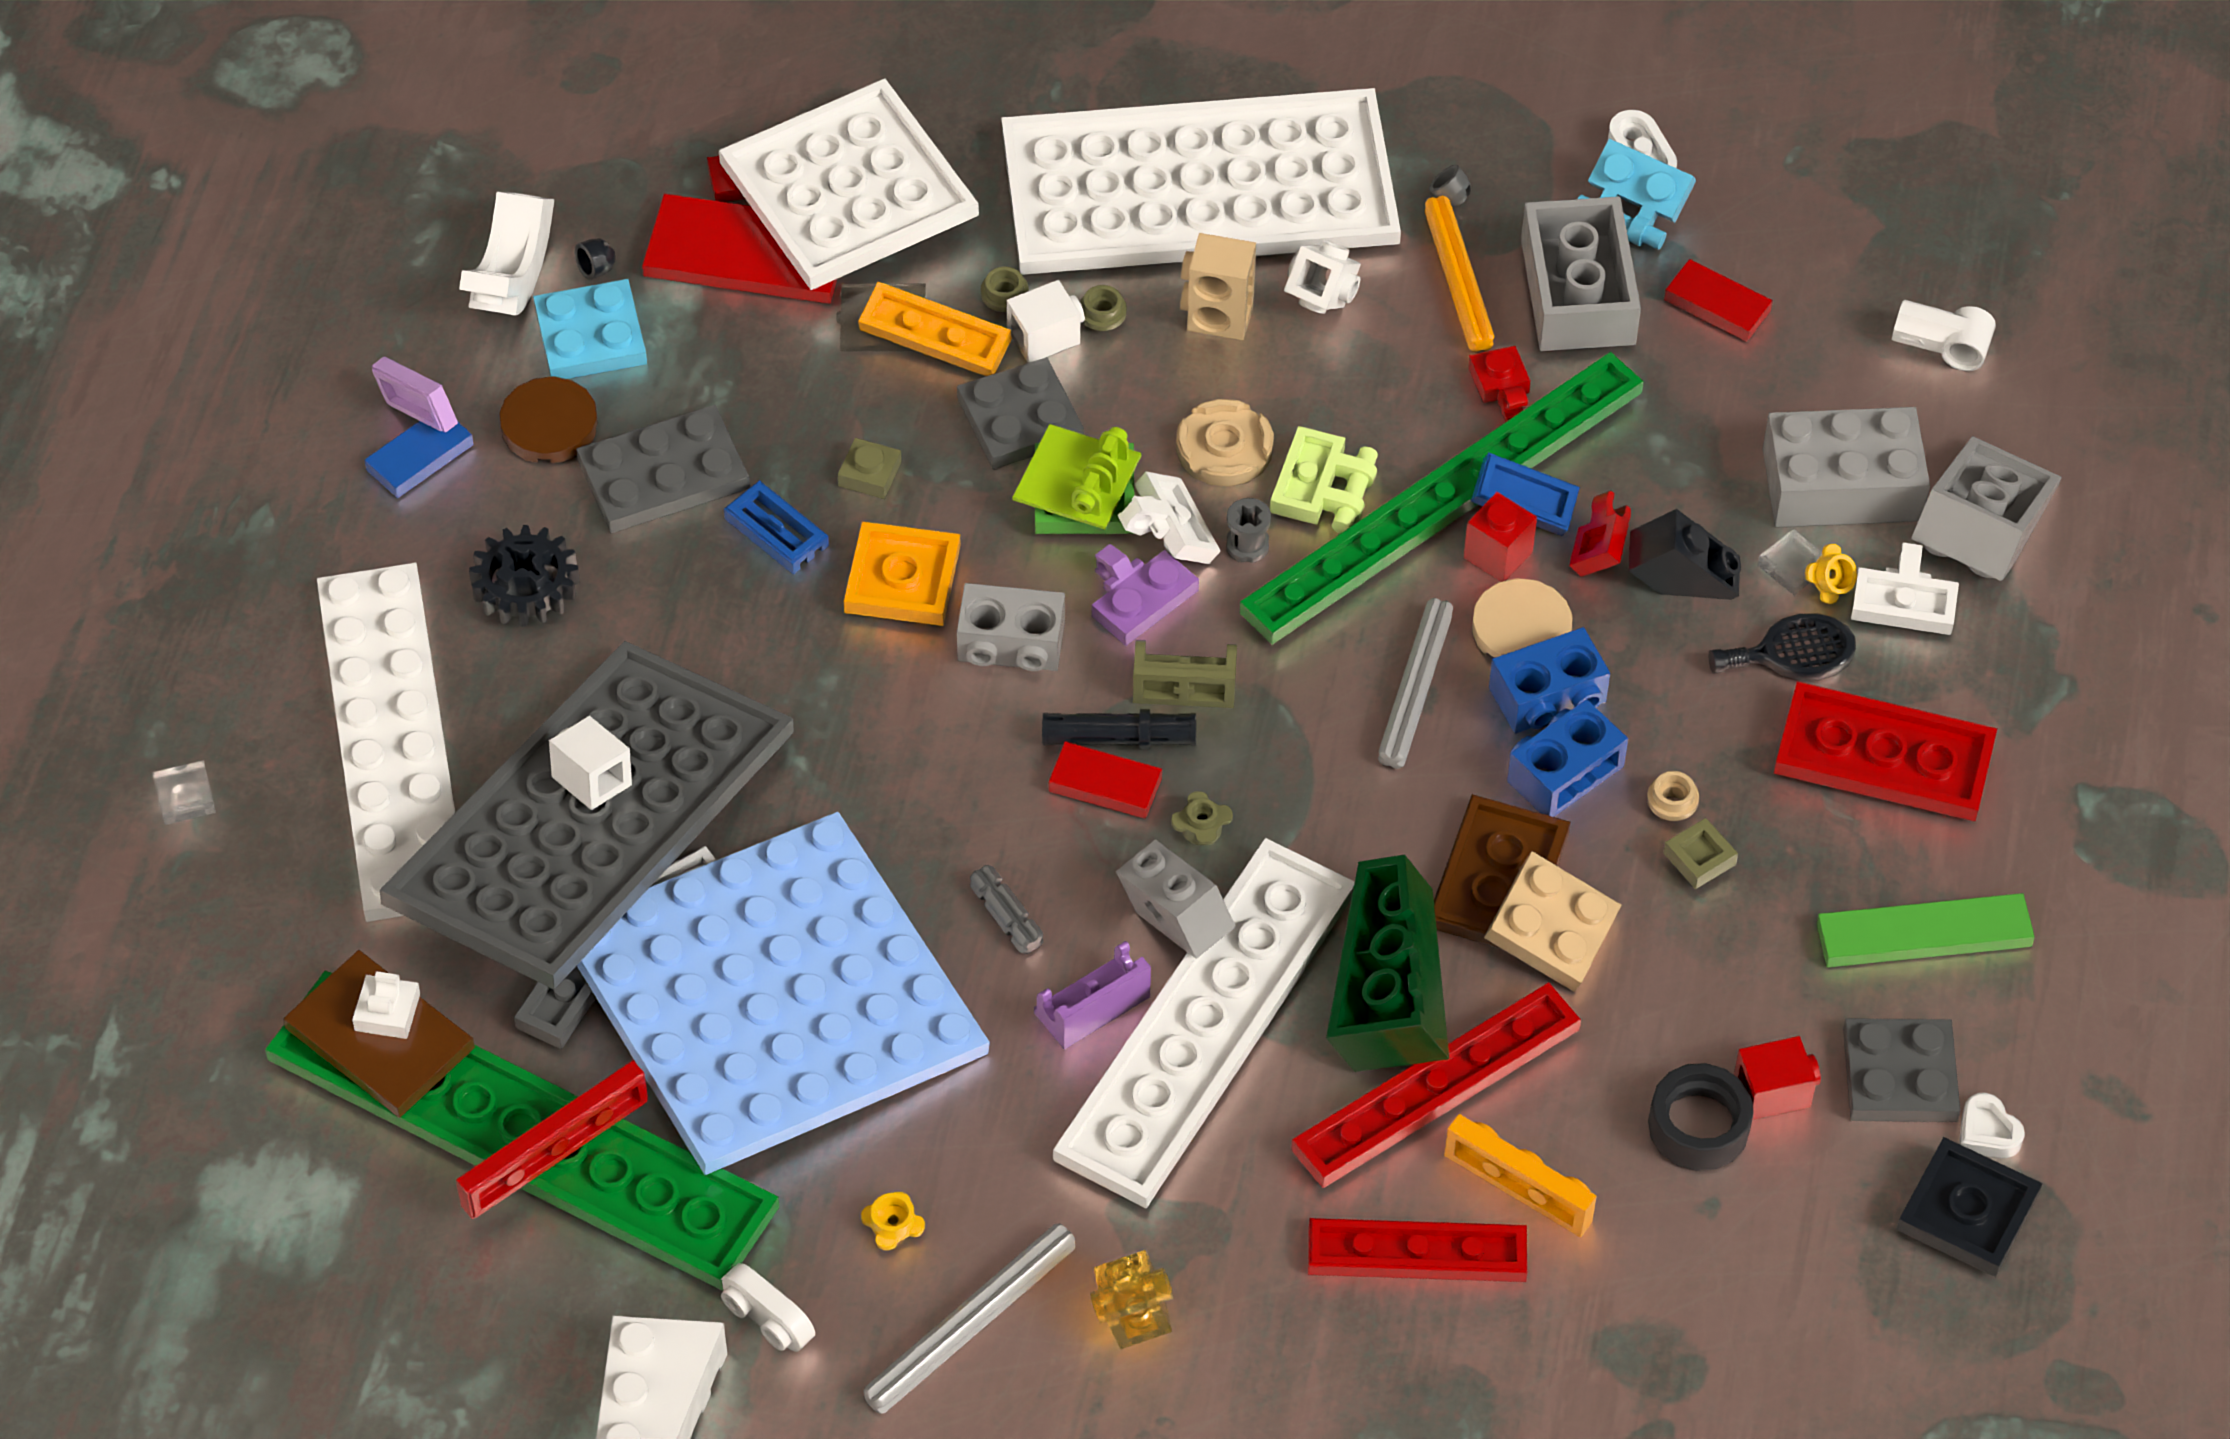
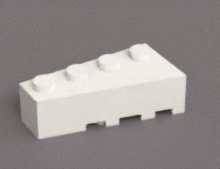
M613 1316L596 1439H691L700 1413L704 1412L710 1398V1389L717 1371H721L727 1356L724 1323Z

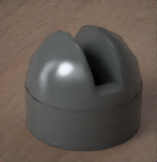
M1452 165L1435 177L1429 186V191L1435 198L1442 195L1447 197L1452 207L1462 205L1470 195L1471 183L1458 165Z

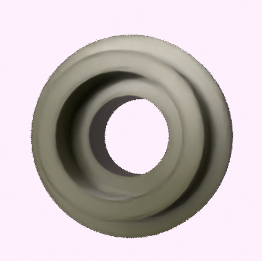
M1003 266L995 268L987 274L981 284V299L990 309L998 312H1007V300L1028 292V283L1022 274L1012 267Z
M1108 285L1094 286L1080 300L1085 316L1083 323L1091 329L1098 331L1112 330L1121 325L1126 318V302L1114 287Z

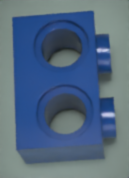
M1582 627L1493 658L1489 689L1511 729L1516 734L1531 728H1544L1549 725L1550 721L1560 711L1564 709L1572 710L1586 699L1596 708L1600 704L1605 703L1608 694L1610 671L1587 631Z
M1586 699L1572 710L1564 709L1560 711L1550 721L1548 727L1534 737L1529 735L1516 743L1510 752L1507 782L1539 813L1555 817L1624 767L1628 737ZM1539 769H1547V770H1550V771H1549V772H1546V771H1541V770H1539Z

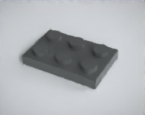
M716 405L576 449L578 462L610 533H615L750 488L749 475Z

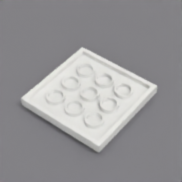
M885 78L719 150L720 164L810 290L979 216L976 199Z

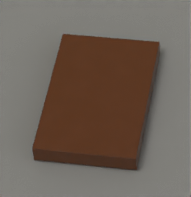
M1472 794L1434 898L1437 931L1500 948L1484 937L1524 861L1533 851L1558 866L1570 832L1571 822Z
M357 950L283 1018L284 1025L289 1032L400 1118L475 1048L473 1037L421 997H419L407 1039L355 1031L353 1016L366 975L375 976L376 971L389 973L362 951Z

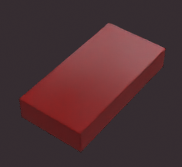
M1691 259L1686 262L1668 285L1664 295V301L1748 342L1771 312L1773 303L1772 299Z
M1065 741L1048 782L1049 792L1146 819L1162 780V768Z

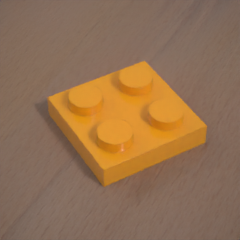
M862 521L844 598V613L944 626L961 547L960 534Z

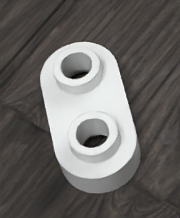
M1625 110L1612 118L1608 140L1612 139L1677 168L1676 155L1650 115L1639 110Z
M737 1263L721 1278L724 1290L721 1293V1298L725 1305L736 1316L744 1318L747 1315L761 1326L760 1329L764 1337L778 1350L783 1351L788 1348L798 1352L815 1336L814 1327L804 1312L749 1266Z

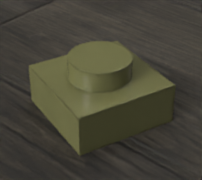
M855 438L838 473V486L885 499L902 463L901 450Z
M1707 818L1666 841L1663 852L1695 889L1735 866L1738 858L1737 851Z

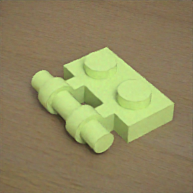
M1298 426L1270 500V512L1317 525L1322 510L1330 511L1335 514L1332 528L1341 534L1361 518L1365 507L1362 499L1366 488L1372 486L1377 474L1375 466L1378 457L1377 451L1365 446L1360 448L1357 457L1343 454L1346 438ZM1335 476L1345 478L1348 481L1344 491L1331 487Z

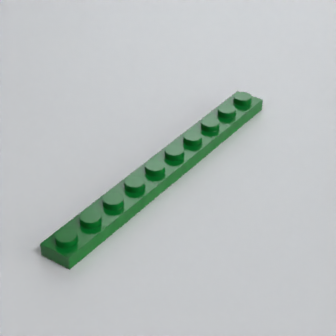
M1609 352L1240 601L1239 613L1273 645L1476 507L1478 504L1471 502L1483 458L1488 453L1528 468H1533L1642 394L1644 381L1612 352Z

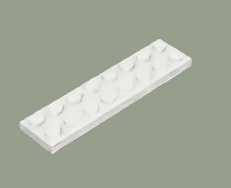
M417 562L317 578L366 922L404 916L381 905L380 889L456 813Z
M1265 838L1223 899L1236 927L1197 959L1187 952L1053 1149V1161L1147 1208L1350 903L1355 881Z

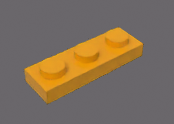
M879 281L858 321L861 331L983 376L996 373L1012 340L1010 329Z
M1458 1114L1447 1129L1445 1157L1580 1238L1591 1225L1597 1196L1591 1193L1582 1181L1572 1176L1565 1177L1546 1166L1541 1158L1532 1151L1514 1147L1499 1138L1498 1134L1485 1123L1473 1122Z

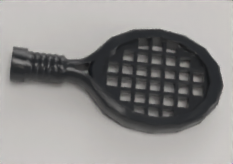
M1818 613L1796 614L1783 618L1771 626L1763 640L1755 647L1748 649L1740 647L1727 650H1710L1708 655L1709 665L1712 673H1720L1727 669L1747 667L1749 664L1759 663L1771 668L1784 677L1800 681L1821 680L1834 676L1848 667L1855 655L1856 639L1850 628L1834 617ZM1820 630H1826L1827 633L1822 634ZM1817 631L1818 635H1812L1811 632ZM1801 633H1807L1808 636L1802 637ZM1797 634L1798 638H1792V635ZM1782 636H1788L1789 639L1783 640ZM1837 636L1840 640H1834L1833 637ZM1824 638H1829L1830 641L1824 642ZM1819 639L1820 643H1815L1814 640ZM1804 641H1810L1811 644L1805 645ZM1800 642L1801 646H1795V643ZM1785 644H1791V647L1786 648ZM1781 645L1782 649H1776L1775 646ZM1836 645H1842V648L1836 647ZM1832 646L1833 649L1827 650L1826 647ZM1822 647L1823 651H1817V648ZM1813 649V652L1808 653L1807 650ZM1803 650L1804 654L1798 655L1797 651ZM1788 652H1793L1794 655L1789 656ZM1784 653L1785 657H1779L1778 654ZM1830 654H1835V657H1834V658H1830L1829 655H1830ZM1825 655L1826 659L1821 660L1819 656ZM1815 657L1816 660L1811 661L1810 658ZM1806 658L1807 662L1801 663L1800 659ZM1796 660L1797 663L1791 664V661Z

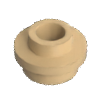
M1668 771L1661 774L1650 784L1647 802L1652 812L1658 817L1669 821H1680L1690 817L1696 811L1699 802V792L1688 775L1678 771ZM1667 797H1676V798H1678L1680 801H1672V800H1668V799H1666V798H1667Z

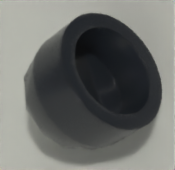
M601 238L589 239L578 243L574 249L577 266L588 280L605 275L612 269L616 261L614 249L609 246L607 241Z

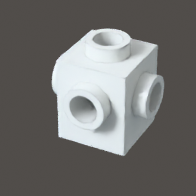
M1323 240L1321 246H1301L1289 265L1287 273L1289 278L1284 291L1300 298L1299 304L1318 313L1325 314L1328 309L1344 308L1346 303H1350L1354 299L1359 289L1361 278L1357 276L1361 263L1348 258L1349 249L1327 240ZM1328 269H1331L1332 271L1330 273L1328 281H1326V271Z

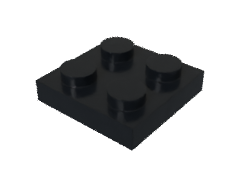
M1943 1137L1901 1214L1896 1230L1996 1277L2034 1206L2043 1183Z

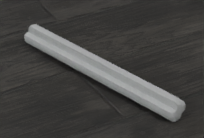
M1060 1223L1050 1227L865 1386L863 1390L864 1399L868 1405L879 1414L886 1413L1068 1256L1076 1246V1239L1073 1234Z

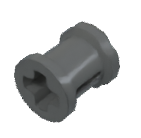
M1243 498L1233 502L1228 508L1226 520L1230 531L1227 533L1226 550L1231 558L1238 562L1254 563L1263 559L1268 554L1269 535L1266 531L1270 527L1272 516L1270 509L1264 502L1254 498Z

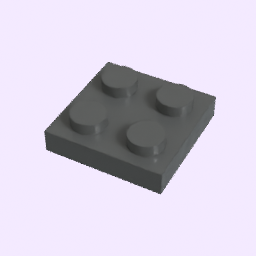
M1048 357L957 386V398L993 470L1033 457L1035 454V443L1041 442L1049 424L1084 435V427Z
M1845 1019L1843 1034L1851 1121L1958 1122L1960 1101L1952 1019Z

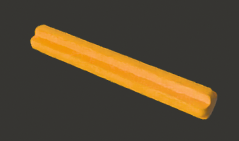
M1443 195L1437 198L1430 197L1425 202L1426 208L1424 212L1468 348L1473 352L1487 351L1493 347L1494 333L1451 202Z

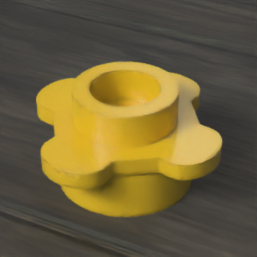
M1827 544L1823 547L1822 555L1817 561L1806 566L1805 578L1809 583H1814L1820 591V599L1823 603L1833 604L1838 601L1839 594H1845L1854 587L1857 580V567L1852 558L1841 554V548L1838 545Z
M904 1192L883 1194L872 1205H867L861 1212L862 1223L865 1226L871 1227L876 1235V1245L882 1250H893L899 1241L909 1236L918 1237L925 1229L924 1219L921 1216L915 1215L910 1197ZM890 1218H896L898 1219V1222L896 1224H890L888 1223V1220Z

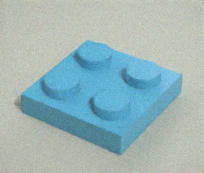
M628 279L533 296L550 377L570 379L647 364L646 350Z

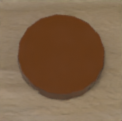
M554 376L534 378L517 386L505 398L499 413L502 438L511 452L526 461L538 463V459H550L551 463H560L576 457L577 448L590 445L593 442L598 424L596 404L587 389L572 380Z

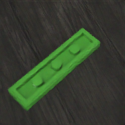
M2024 893L1818 914L1816 922L1827 968L2032 947L2035 939Z

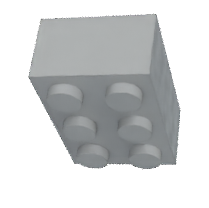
M1605 197L1526 202L1521 243L1540 351L1636 345L1641 305L1621 198Z
M1916 407L1769 413L1762 449L1775 527L1919 521L1927 502L1930 481Z

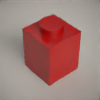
M1496 492L1467 522L1464 559L1500 582L1506 581L1533 553L1537 516L1499 492Z
M1800 1036L1740 1048L1738 1050L1733 1075L1743 1082L1751 1094L1754 1111L1752 1120L1811 1108L1815 1086L1820 1085L1821 1075L1816 1057L1813 1054L1807 1055Z

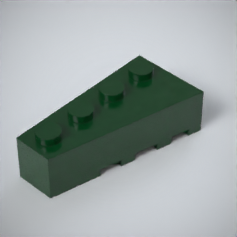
M1405 854L1358 862L1326 1035L1329 1043L1354 1072L1449 1059L1433 889Z

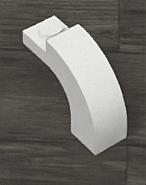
M514 192L496 193L492 228L485 255L476 269L462 270L459 290L471 291L469 308L518 315L524 310L533 294L544 261L552 221L554 199Z

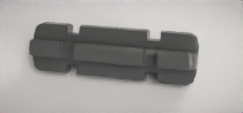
M985 865L981 869L975 870L970 876V887L979 899L986 900L984 906L1005 934L1013 936L1010 940L1020 953L1029 954L1034 949H1038L1043 944V931L1033 919L1027 918L1029 913L1009 886L1000 883L1003 878L997 870L990 865Z

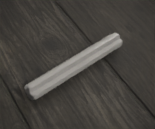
M1432 598L1426 604L1379 748L1378 760L1383 766L1399 769L1405 765L1453 616V605L1447 600L1441 601L1437 598Z

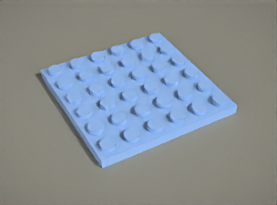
M839 812L649 887L577 965L636 1064L644 1071L647 1082L704 1175L983 1057L989 1052V1040Z

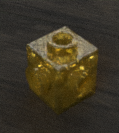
M1146 1250L1094 1267L1098 1290L1090 1292L1092 1305L1100 1324L1108 1323L1120 1349L1173 1332L1166 1301L1174 1299L1173 1290L1165 1269L1155 1270Z

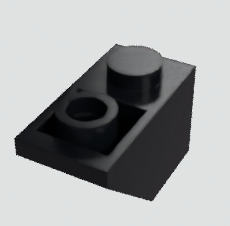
M1678 509L1672 510L1630 531L1628 571L1659 594L1728 600L1739 596L1740 555Z

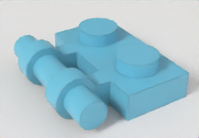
M1609 139L1588 182L1590 185L1603 190L1600 198L1620 197L1640 207L1641 209L1635 218L1624 214L1628 241L1637 246H1641L1644 243L1659 250L1666 239L1667 233L1653 227L1657 217L1660 216L1675 223L1696 179L1686 172ZM1581 194L1578 199H1589V197Z

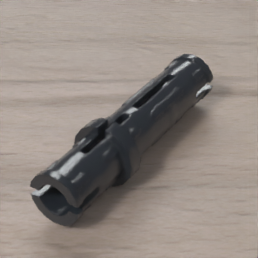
M1140 709V713L1127 714L1043 713L1042 715L1043 746L1061 745L1065 741L1076 745H1139L1140 750H1150L1151 745L1196 746V713L1163 714L1151 713L1150 709Z

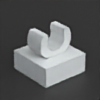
M376 971L375 976L366 975L353 1016L355 1031L407 1039L420 997L419 984L400 980L397 974Z

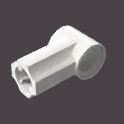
M1904 300L1898 313L1892 340L1941 353L1944 361L1951 367L1961 371H1974L1979 369L1984 363L1996 324L1991 314L1978 307H1961L1953 313Z

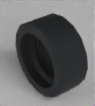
M1707 1063L1683 1065L1668 1072L1656 1086L1648 1118L1650 1137L1659 1152L1678 1166L1695 1171L1718 1169L1733 1162L1745 1149L1754 1114L1751 1094L1743 1082L1725 1068ZM1701 1095L1715 1099L1724 1105L1732 1115L1733 1122L1731 1128L1727 1133L1716 1138H1697L1687 1135L1675 1127L1670 1120L1669 1111L1671 1104L1686 1096Z

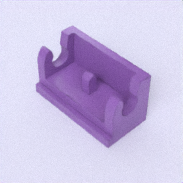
M1127 941L1114 948V959L1052 996L1049 988L1037 994V1006L1034 1007V1014L1064 1050L1150 998L1151 966L1143 957L1134 962L1131 960L1129 955L1130 946Z

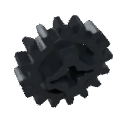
M528 525L522 526L519 535H513L508 528L502 529L503 540L498 542L488 537L485 539L487 552H474L475 566L469 567L475 602L483 603L484 613L487 616L499 611L500 621L503 624L509 622L512 616L519 617L521 627H526L529 617L536 616L542 624L546 623L547 611L553 610L556 613L562 614L565 612L563 599L575 600L576 598L575 585L580 584L576 552L574 549L566 548V540L563 536H559L551 541L549 528L543 527L537 535L531 534ZM554 569H557L558 572H557V575H556V577H555V579H554V578H553V570H554ZM498 570V571L496 572V578H497V580L493 583V582H492L493 575H494L495 571Z

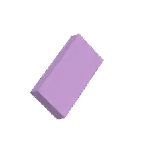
M385 356L372 365V372L388 405L444 433L458 424L441 384Z

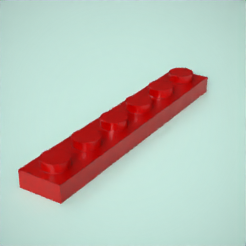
M1548 982L1448 1043V1060L1412 1065L1293 1138L1291 1150L1319 1185L1325 1188L1580 1030L1581 1018Z

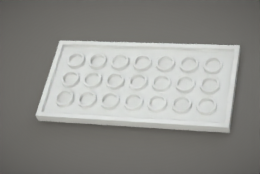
M1375 88L1001 118L1019 270L1022 275L1183 262L1186 250L1194 252L1199 233L1256 242V256L1297 253L1301 246H1321L1323 240L1339 244L1345 248L1400 244L1401 230Z

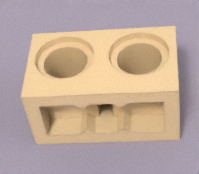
M1199 233L1194 252L1187 250L1185 252L1181 271V279L1189 280V282L1185 281L1180 303V310L1188 311L1187 331L1244 341L1254 304L1256 242Z

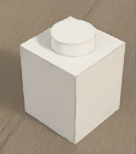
M1059 280L1007 300V329L1011 330L1012 339L1027 363L1046 358L1080 344V323L1085 320L1084 311L1078 298L1075 295L1069 296Z
M591 716L586 717L570 728L562 730L557 736L549 740L552 778L589 809L593 810L632 785L630 748Z

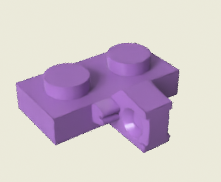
M1111 544L1095 554L1097 566L1095 572L1105 580L1103 588L1107 593L1092 604V617L1125 646L1199 591V579L1165 549L1146 564L1138 558L1130 562L1124 553Z

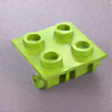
M1049 424L1012 499L1013 501L1105 530L1141 458V453L1129 449L1128 435L1119 427H1111L1109 431L1101 434L1100 439H1096Z

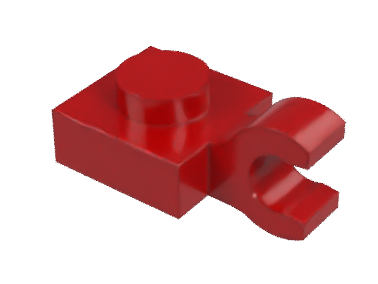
M1516 346L1469 355L1468 369L1482 402L1498 401L1505 422L1522 412V406L1528 405L1526 394L1530 393L1531 380Z
M1612 490L1596 495L1593 498L1590 523L1578 527L1569 566L1581 577L1620 564L1629 527L1628 523L1631 518V508L1625 505L1613 509L1615 493Z

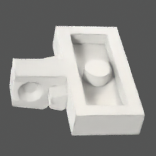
M1145 471L1134 484L1140 496H1134L1124 511L1117 515L1124 529L1140 536L1152 531L1155 537L1164 539V546L1173 558L1210 564L1218 555L1220 549L1182 479Z
M1903 543L1898 569L1886 567V571L1859 567L1851 620L1951 635L1954 626L1959 583L1932 579L1931 574L1919 572L1923 545Z

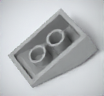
M1972 436L1932 488L1911 539L1923 544L1924 548L1934 555L1941 557L1949 556L1968 565L1969 569L1979 576L1996 578L2003 581L2023 550L2059 486L2062 477Z

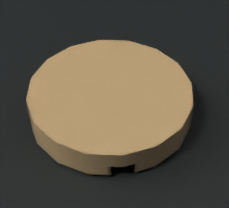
M1212 400L1199 404L1192 409L1191 415L1186 417L1185 420L1184 418L1182 419L1177 430L1176 453L1181 466L1193 478L1209 485L1231 487L1248 483L1264 472L1272 460L1274 433L1268 419L1261 412L1259 416L1256 412L1250 410L1249 404L1239 400Z
M1516 578L1498 582L1483 592L1474 607L1472 634L1477 647L1485 655L1488 652L1496 658L1571 632L1573 615L1567 600L1553 587L1537 580Z

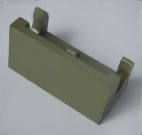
M1136 640L1133 670V703L1234 708L1237 645L1227 644L1226 658L1146 654V640Z

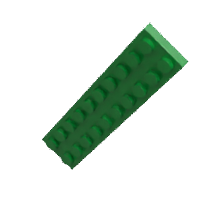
M325 970L304 999L332 973ZM285 1025L282 1026L265 1049L268 1061L475 1166L578 1097L475 1045V1048L404 1115L398 1118L289 1032ZM621 1119L521 1187L522 1190L723 1291L721 1278L737 1263L744 1261L780 1207L778 1196L722 1168L704 1175L690 1152L624 1119Z

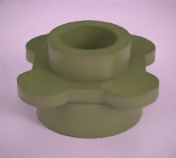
M1201 791L1189 794L1187 798L1188 803L1183 810L1172 815V827L1176 831L1182 832L1185 839L1192 844L1211 845L1221 836L1222 826L1232 822L1233 812L1229 806L1217 805L1209 800L1206 793ZM1203 815V816H1205L1207 819H1205V820H1200V819H1197V818H1198L1199 816Z

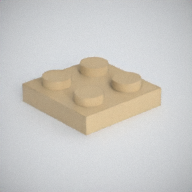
M1532 851L1524 861L1484 938L1575 992L1586 976L1621 904Z

